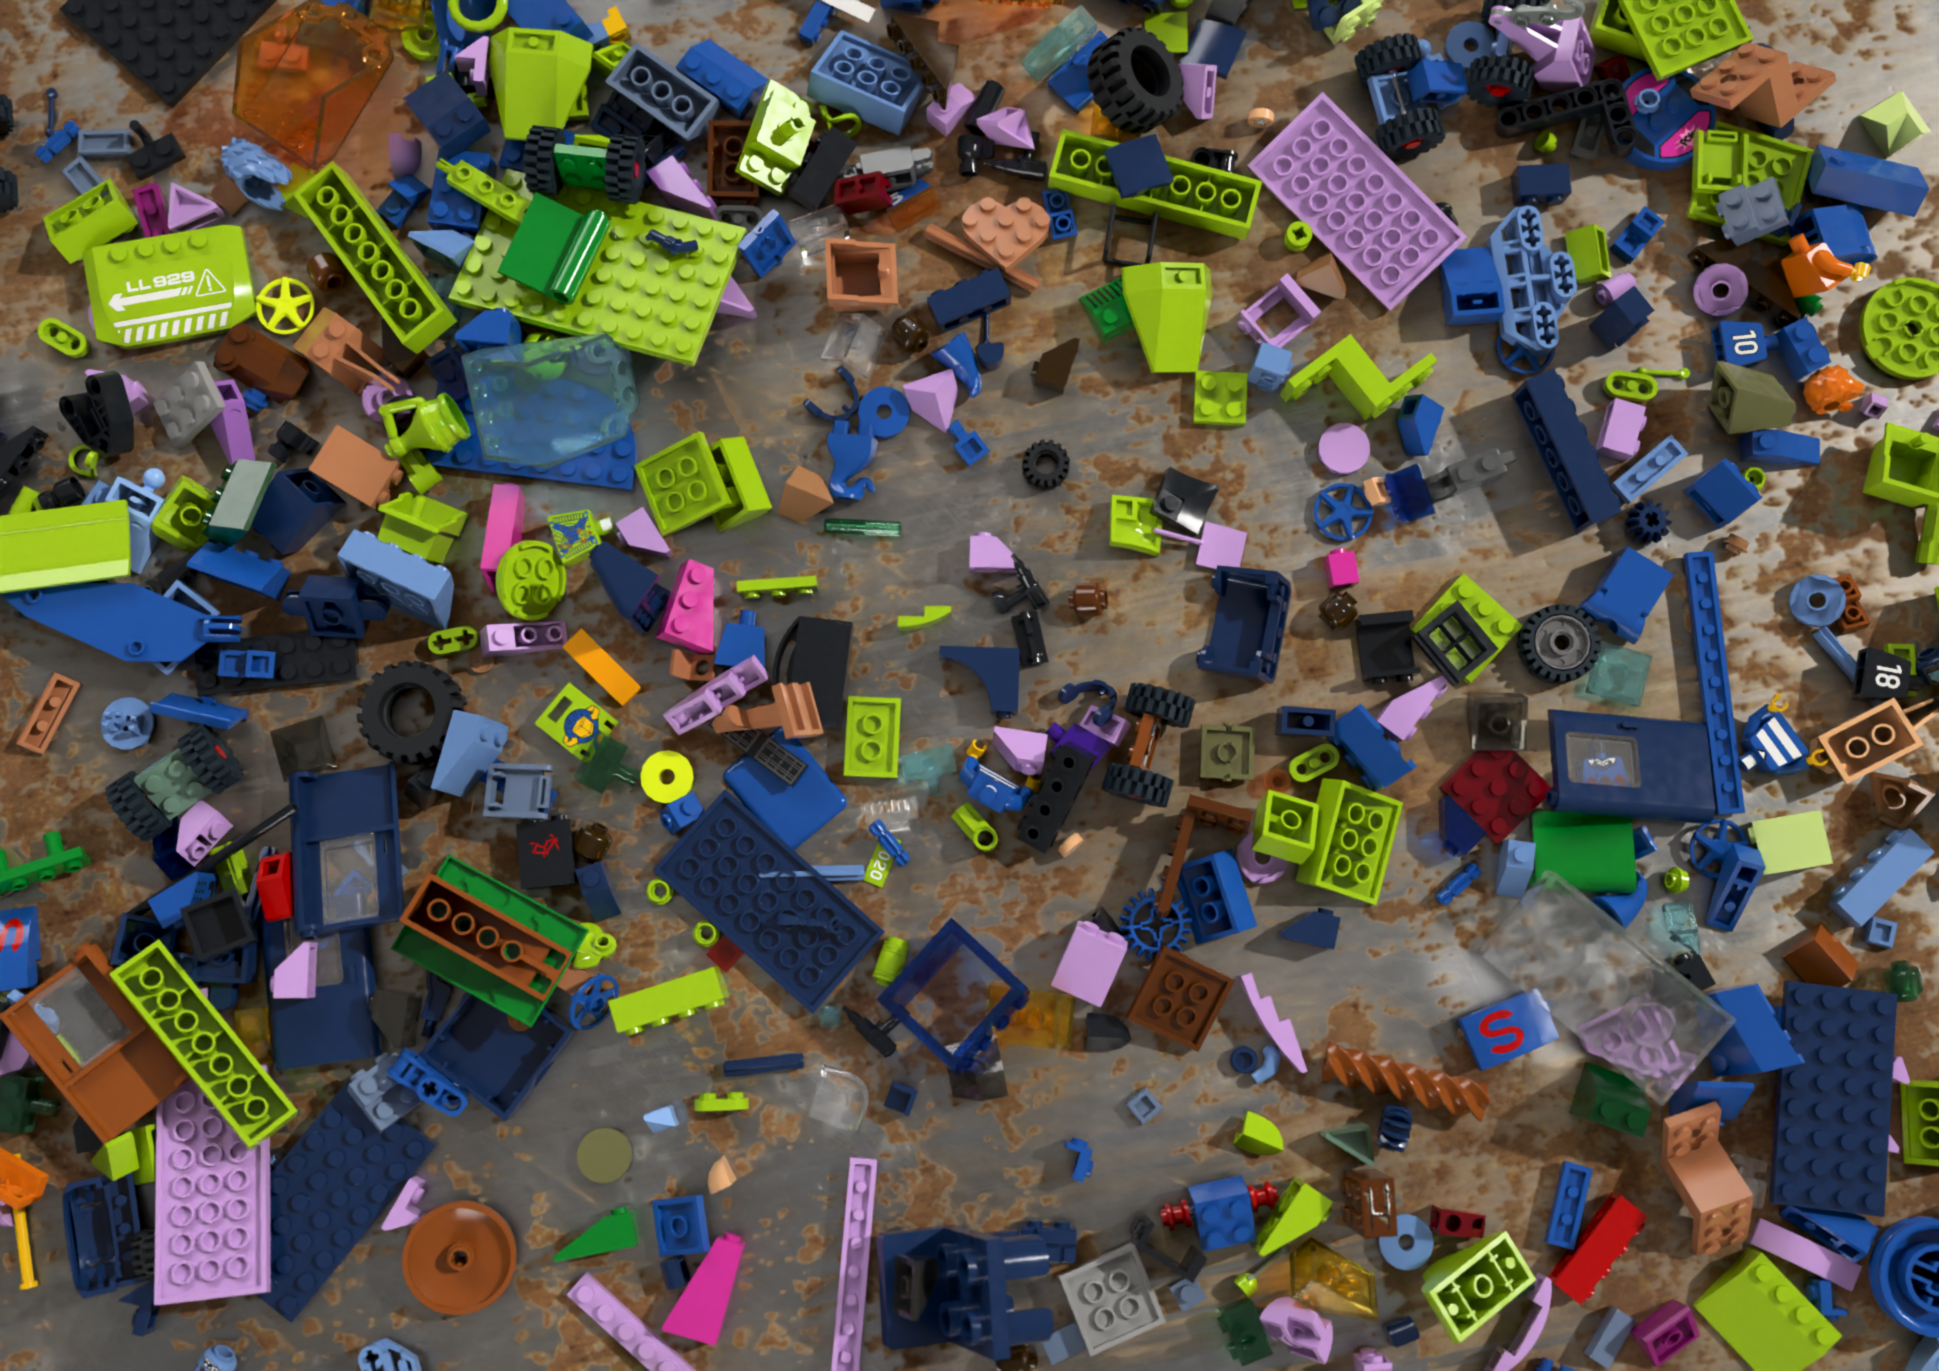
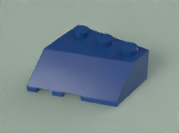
M1359 704L1335 721V736L1327 738L1333 746H1339L1345 754L1343 759L1352 769L1356 768L1361 775L1359 779L1363 786L1368 790L1372 789V791L1376 792L1388 787L1416 768L1417 765L1411 759L1406 762L1401 757L1400 746L1395 741L1383 737L1385 732L1382 726L1362 704Z
M1758 983L1712 989L1703 992L1727 1013L1716 1009L1699 994L1692 996L1715 1077L1761 1073L1805 1063L1801 1054H1796L1789 1042L1791 1038L1787 1031H1782L1774 1018L1776 1013Z

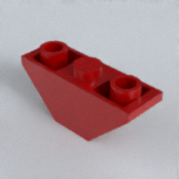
M290 849L274 853L260 860L256 884L264 916L268 922L291 918L294 915L292 857Z

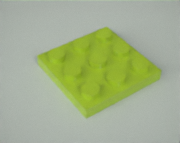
M698 431L634 465L662 537H668L732 504L703 432Z
M1463 573L1414 625L1410 632L1415 635L1458 600L1498 647V650L1463 679L1467 684H1470L1523 625ZM1453 616L1443 623L1455 639L1465 632ZM1439 627L1429 635L1441 651L1451 643ZM1469 636L1459 643L1471 659L1481 652ZM1455 647L1445 655L1457 670L1468 663Z

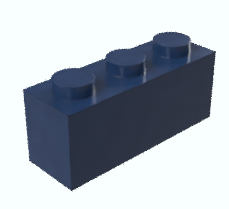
M999 268L994 270L986 269L975 278L970 280L963 279L955 283L954 287L946 290L939 289L933 292L927 298V303L940 334L1010 305L1011 293Z
M1633 286L1614 300L1589 325V328L1607 350L1615 344L1619 348L1650 322L1647 317L1655 310L1638 289Z

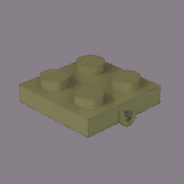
M1223 723V725L1202 724L1199 778L1221 779V782H1232V780L1253 781L1255 727L1234 726V723Z

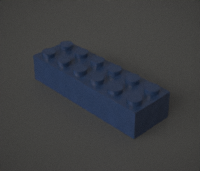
M1554 368L1525 380L1511 396L1576 535L1606 523L1622 512L1621 501L1617 494L1613 493L1609 485L1610 478L1608 473L1599 464L1596 448L1590 445L1587 438V429L1579 421L1575 413V403L1571 398H1568L1565 392L1563 378L1557 375Z

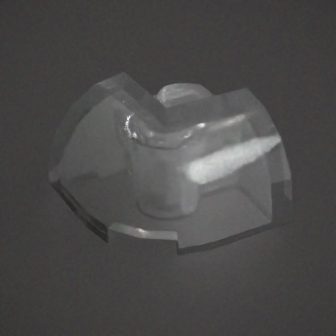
M824 1064L808 1117L859 1135L869 1104L867 1086L855 1074Z

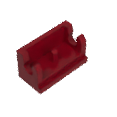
M881 171L835 180L834 204L847 215L892 207L893 199L886 192V189H891L892 185L882 175Z

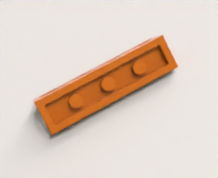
M0 1147V1200L16 1210L41 1200L49 1175Z

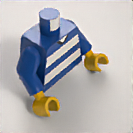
M1775 694L1770 705L1765 704L1748 718L1743 731L1744 738L1740 741V745L1746 754L1739 758V766L1745 772L1750 771L1756 766L1761 773L1770 772L1773 775H1794L1810 769L1813 764L1824 766L1829 760L1826 759L1819 762L1815 759V754L1823 752L1824 749H1816L1811 757L1806 756L1810 752L1781 714V712L1788 708L1789 701L1785 702L1782 706L1775 704V701L1780 699L1782 694Z
M975 739L967 749L968 756L959 774L960 781L966 786V794L999 813L1020 811L1032 797L1033 793L1040 790L1041 780L1033 779L1034 775H1028L1025 786L1022 787L982 765L978 760L986 751L987 746L984 744L982 749L977 748L975 745L977 740Z

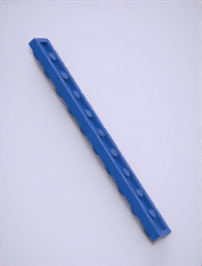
M1713 551L1688 552L1683 554L1703 723L1706 726L1715 815L1745 813Z

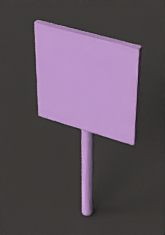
M1206 521L1201 540L1159 528H1154L1153 530L1157 534L1198 544L1199 550L1196 565L1215 570L1217 565L1240 567L1247 532Z

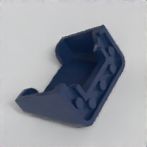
M603 540L600 545H595L589 554L591 559L590 566L620 617L641 636H646L665 610L671 591L655 583L660 579L658 574Z
M1217 565L1216 573L1213 574L1211 579V586L1215 589L1216 594L1219 595L1210 645H1204L1197 653L1196 661L1198 668L1202 671L1272 684L1278 668L1291 599V584L1278 571Z

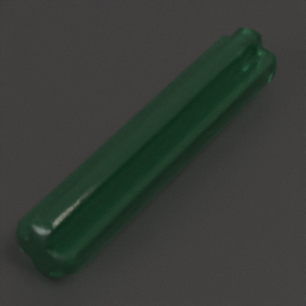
M826 518L824 520V531L835 534L900 536L901 522Z

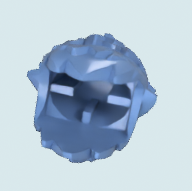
M232 137L229 146L221 147V162L226 175L235 181L241 192L249 200L266 209L282 211L286 201L277 187L278 183L289 184V179H292L291 170L277 156L265 151L261 146L246 141L244 138L236 140L235 137Z

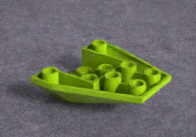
M508 27L491 36L488 62L505 139L527 141V134H529V129L533 125L564 128L591 71L592 43L562 31Z
M1156 262L1121 268L1123 295L1151 373H1195L1199 367L1212 299L1210 268L1205 263Z

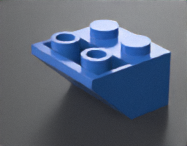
M1726 458L1706 470L1683 490L1718 529L1732 522L1762 498L1758 493L1757 487L1752 482L1747 481L1740 474L1739 468Z

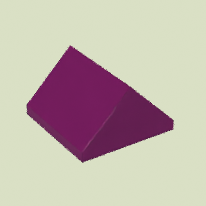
M1674 1299L1630 1331L1656 1368L1700 1336L1691 1309Z

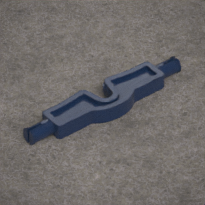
M465 922L461 925L462 931H463V927H464ZM428 970L426 977L428 995L421 1016L426 1021L421 1036L432 1038L436 1022L443 1020L446 1006L453 992V986L442 982L440 976Z

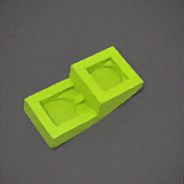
M925 606L924 616H898V631L921 629L944 621L951 616V606Z

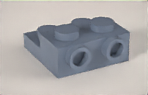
M1770 177L1748 188L1743 183L1718 195L1720 202L1715 204L1720 218L1725 217L1726 224L1721 226L1726 239L1731 238L1737 246L1789 224L1777 181L1774 177Z
M387 1052L379 1056L373 1062L375 1066L366 1072L364 1069L356 1072L350 1077L351 1083L347 1088L349 1094L379 1133L424 1102L418 1097L417 1092L398 1083L386 1072L399 1058L396 1052L390 1056Z

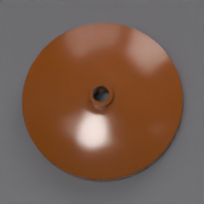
M452 1201L439 1205L424 1214L413 1226L407 1237L402 1254V1270L406 1284L412 1294L422 1304L434 1311L450 1315H463L479 1311L499 1298L513 1277L517 1261L515 1237L506 1220L495 1210L484 1204L474 1201ZM456 1251H459L460 1253L464 1251L466 1253V1256L459 1257L456 1254Z

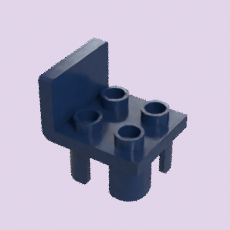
M942 1225L878 1234L877 1254L883 1346L891 1350L952 1342L995 1361L1010 1358V1346L1050 1340L1053 1333V1313L1051 1309L1039 1307L1015 1311L1013 1296L1006 1294V1280L1043 1276L1049 1272V1254L1041 1236L1036 1234L1019 1236V1230L1017 1229L983 1233L958 1225Z

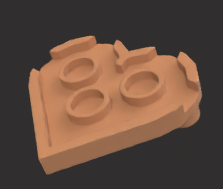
M985 197L981 202L971 205L962 216L963 234L972 246L1004 273H1008L1048 237L1050 216L1041 206L1025 197L1006 207L995 202L993 198Z

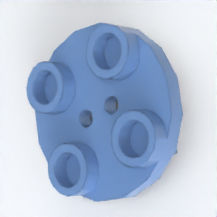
M133 697L120 698L113 701L104 710L101 717L100 730L104 739L111 746L121 750H134L146 746L155 729V713H150V706L144 701Z

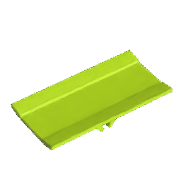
M125 499L0 516V594L130 576V519L128 503Z

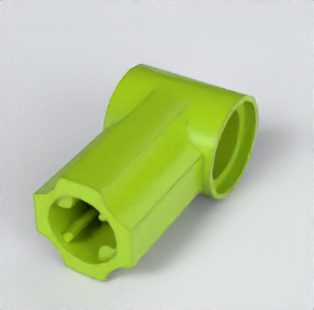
M419 448L409 450L408 454L403 457H397L407 471V477L421 495L443 481L440 473L431 465L430 461L426 460Z
M968 801L951 815V818L976 845L977 849L982 852H991L996 848L998 844L997 833ZM988 832L992 834L993 842L989 846L979 844L978 838L982 833Z

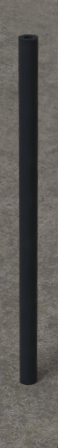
M293 802L127 913L139 916L144 915L152 909L148 903L149 899L194 872L207 873L299 811L298 806Z

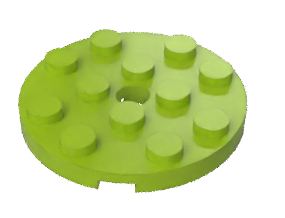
M1915 277L1897 279L1878 289L1865 303L1859 319L1860 340L1870 360L1887 374L1905 380H1921L1939 374V284ZM1908 323L1914 324L1918 329L1917 334L1912 336L1906 325Z

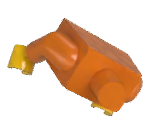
M1803 233L1788 240L1793 253L1782 259L1781 262L1794 298L1829 291L1848 276H1850L1853 282H1858L1862 278H1867L1871 270V266L1864 262L1856 263L1853 268L1852 264L1839 261L1824 242L1809 245Z

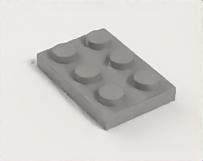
M204 361L194 362L153 403L174 448H184L226 408Z

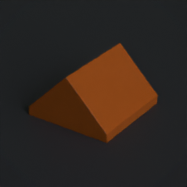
M1819 922L1782 956V959L1804 983L1842 987L1852 982L1859 962L1823 922Z

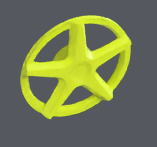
M282 277L281 279L274 280L267 284L259 296L256 297V311L260 322L268 330L277 334L286 335L300 331L310 322L314 314L315 301L312 292L304 283L296 279ZM289 283L301 287L307 294L292 298L290 296ZM281 284L279 298L265 297L269 290ZM310 302L309 315L302 322L297 314L298 306ZM262 304L275 309L268 323L262 314ZM284 317L289 318L296 325V328L279 330L275 326Z

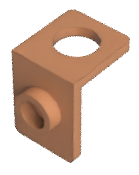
M672 649L669 674L688 681H711L715 678L716 665L714 662L716 656L691 654L679 649ZM706 660L709 664V670L705 675H700L697 670L698 665L701 661Z

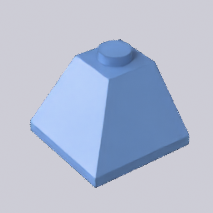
M454 230L410 231L407 235L422 255L460 273L465 259L475 242V238L466 232L460 234Z

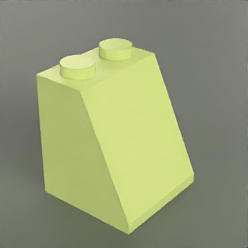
M1821 809L1753 821V827L1748 828L1751 844L1757 843L1758 850L1766 867L1763 872L1764 875L1833 864Z

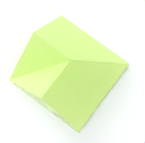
M1902 90L1858 117L1886 158H1889L1930 132V129Z

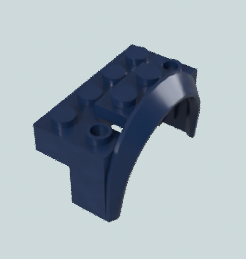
M133 1172L115 1181H112L106 1175H101L67 1184L62 1193L63 1219L72 1278L79 1295L84 1299L114 1292L120 1287L146 1282L138 1278L139 1274L135 1273V1266H132L133 1257H131V1252L133 1248L131 1244L135 1242L133 1238L135 1235H138L137 1232L141 1231ZM99 1201L102 1202L101 1204L80 1208L82 1205L90 1204ZM109 1259H111V1260L109 1261V1263H104V1264H100V1265H96V1266H91V1267H90L89 1265H87V1264L96 1263V1262H100V1261H104V1260H109Z

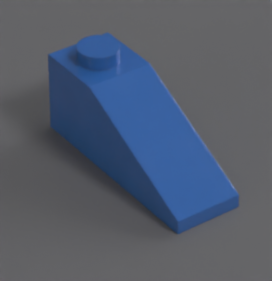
M1764 429L1749 431L1740 436V462L1819 465L1820 439L1782 430Z
M1736 843L1732 844L1719 873L1706 917V925L1730 932L1733 931L1766 868L1759 850Z
M1786 1205L1779 1213V1216L1855 1264L1868 1254L1879 1230L1868 1219L1854 1213Z

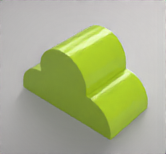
M1500 1231L1484 1237L1469 1248L1449 1253L1430 1265L1422 1275L1426 1283L1422 1286L1421 1291L1453 1343H1461L1536 1281L1507 1231Z

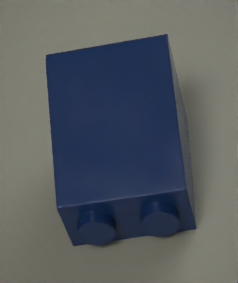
M309 468L277 472L268 485L251 524L254 531L265 537L271 543L272 548L282 555L298 552L346 503L322 479L308 470Z

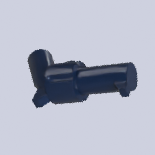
M654 229L650 230L646 236V240H652L662 245V248L671 253L672 256L677 253L698 250L696 240L682 242L681 239H676L669 235L665 236Z

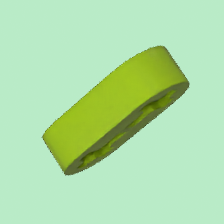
M470 626L437 631L430 635L428 639L429 649L439 656L469 652L480 644V634ZM466 632L474 636V639L469 640V645L463 641L457 642V639L465 637ZM441 637L445 641H452V643L443 645V650L435 646L436 643H439V638Z

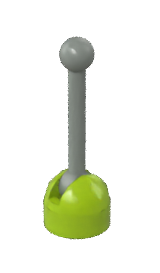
M1289 1244L1281 1246L1254 1274L1242 1273L1233 1281L1247 1298L1256 1291L1258 1285L1257 1278L1282 1254L1289 1253Z

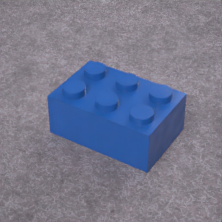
M440 148L438 150L437 161L443 158L454 166L462 159L493 179L496 177L497 165L490 154L462 151L448 160ZM436 168L427 223L433 231L454 230L460 234L466 232L476 238L488 208L447 184L446 178L448 174Z

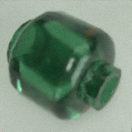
M1908 961L1891 962V967L1883 971L1886 993L1897 994V1002L1915 1001L1918 999V995L1923 993L1924 987L1921 971L1917 966L1909 965Z

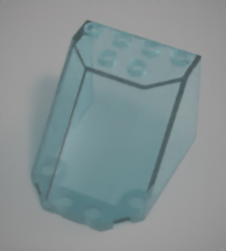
M607 333L483 348L461 356L483 457L487 460L545 469L551 468L625 437L630 428L628 421L632 412H637L640 405L635 373L632 368L631 352L625 347L616 344Z

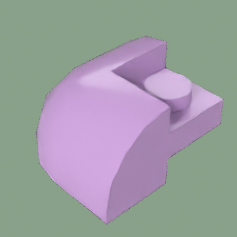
M1282 1297L1267 1305L1259 1319L1272 1340L1277 1341L1279 1338L1282 1342L1292 1347V1354L1326 1364L1333 1341L1331 1321L1319 1317L1312 1309H1303L1298 1297Z

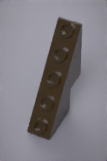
M892 13L891 23L887 24L889 38L893 39L898 46L901 55L906 57L911 69L916 71L921 78L923 86L927 87L931 92L934 101L943 110H946L957 69L959 45L938 42L940 21Z
M1723 238L1696 246L1687 255L1694 266L1704 270L1714 264L1723 263L1738 267L1745 274L1748 281V295L1746 299L1754 303L1758 310L1767 312L1774 317L1780 325L1786 327L1801 318L1778 254L1753 261L1747 243L1737 246L1731 238L1728 240Z

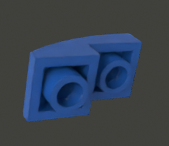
M1059 189L1042 191L1041 196L1044 208L1050 216L1049 230L1052 240L1078 235L1068 192H1062Z

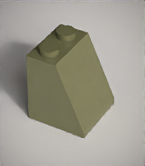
M1724 361L1716 362L1708 406L1728 434L1791 425L1792 416L1796 412L1795 401L1790 398L1784 387L1780 385L1773 375Z

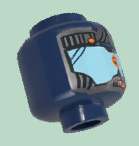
M1931 647L1917 654L1916 672L1918 676L1923 677L1924 685H1936L1939 688V649Z

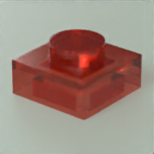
M723 935L706 955L725 973H728L744 955V952L727 936Z

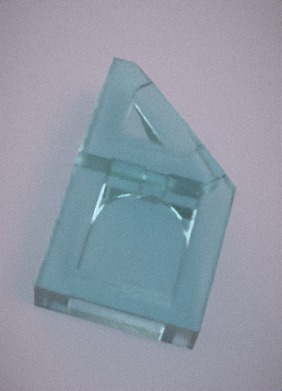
M1691 901L1664 903L1661 908L1668 932L1672 934L1669 939L1673 942H1680L1691 950L1690 953L1693 955H1699L1701 952L1699 934Z

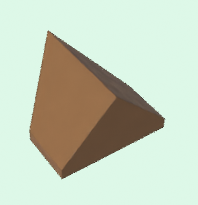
M1325 252L1297 272L1295 282L1298 286L1344 301L1347 287L1337 259L1332 252Z
M798 466L785 483L777 513L802 524L806 519L832 505L834 502L822 475Z
M1877 772L1869 773L1878 819L1897 829L1904 830L1935 796L1934 790L1911 779Z

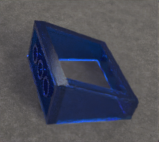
M950 918L877 998V1001L894 1020L958 1076L961 1072L965 1073L971 1068L974 1063L973 1058L979 1051L984 1052L993 1041L991 1038L998 1030L1000 1032L1009 1025L1011 1021L1010 1016L1016 1010L1020 1011L1026 1006L1029 1001L1028 996L1030 992L1027 986L955 920ZM964 944L1011 989L954 1053L951 1054L913 1019L904 1008L957 949Z

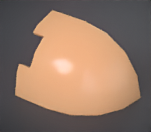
M725 1155L718 1159L709 1171L707 1185L710 1195L732 1185L737 1180Z

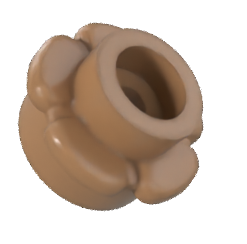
M1732 533L1729 534L1727 539H1723V542L1727 544L1725 546L1727 551L1738 556L1741 552H1748L1746 549L1750 543L1747 540Z

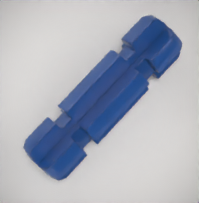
M68 120L63 125V130H57L44 142L46 144L44 147L41 145L35 150L37 157L47 163L54 157L52 155L54 152L57 154L71 142L70 138L72 136L75 138L78 135V130H81L74 121Z
M881 820L874 821L869 826V831L872 835L878 837L877 841L890 857L893 856L894 862L899 867L907 864L910 860L908 853L905 850H901V845L889 830H885L886 826Z
M1468 864L1463 869L1464 872H1460L1445 886L1446 889H1441L1435 895L1436 900L1441 905L1447 906L1453 901V897H1457L1472 883L1471 880H1475L1481 875L1482 871L1476 864Z

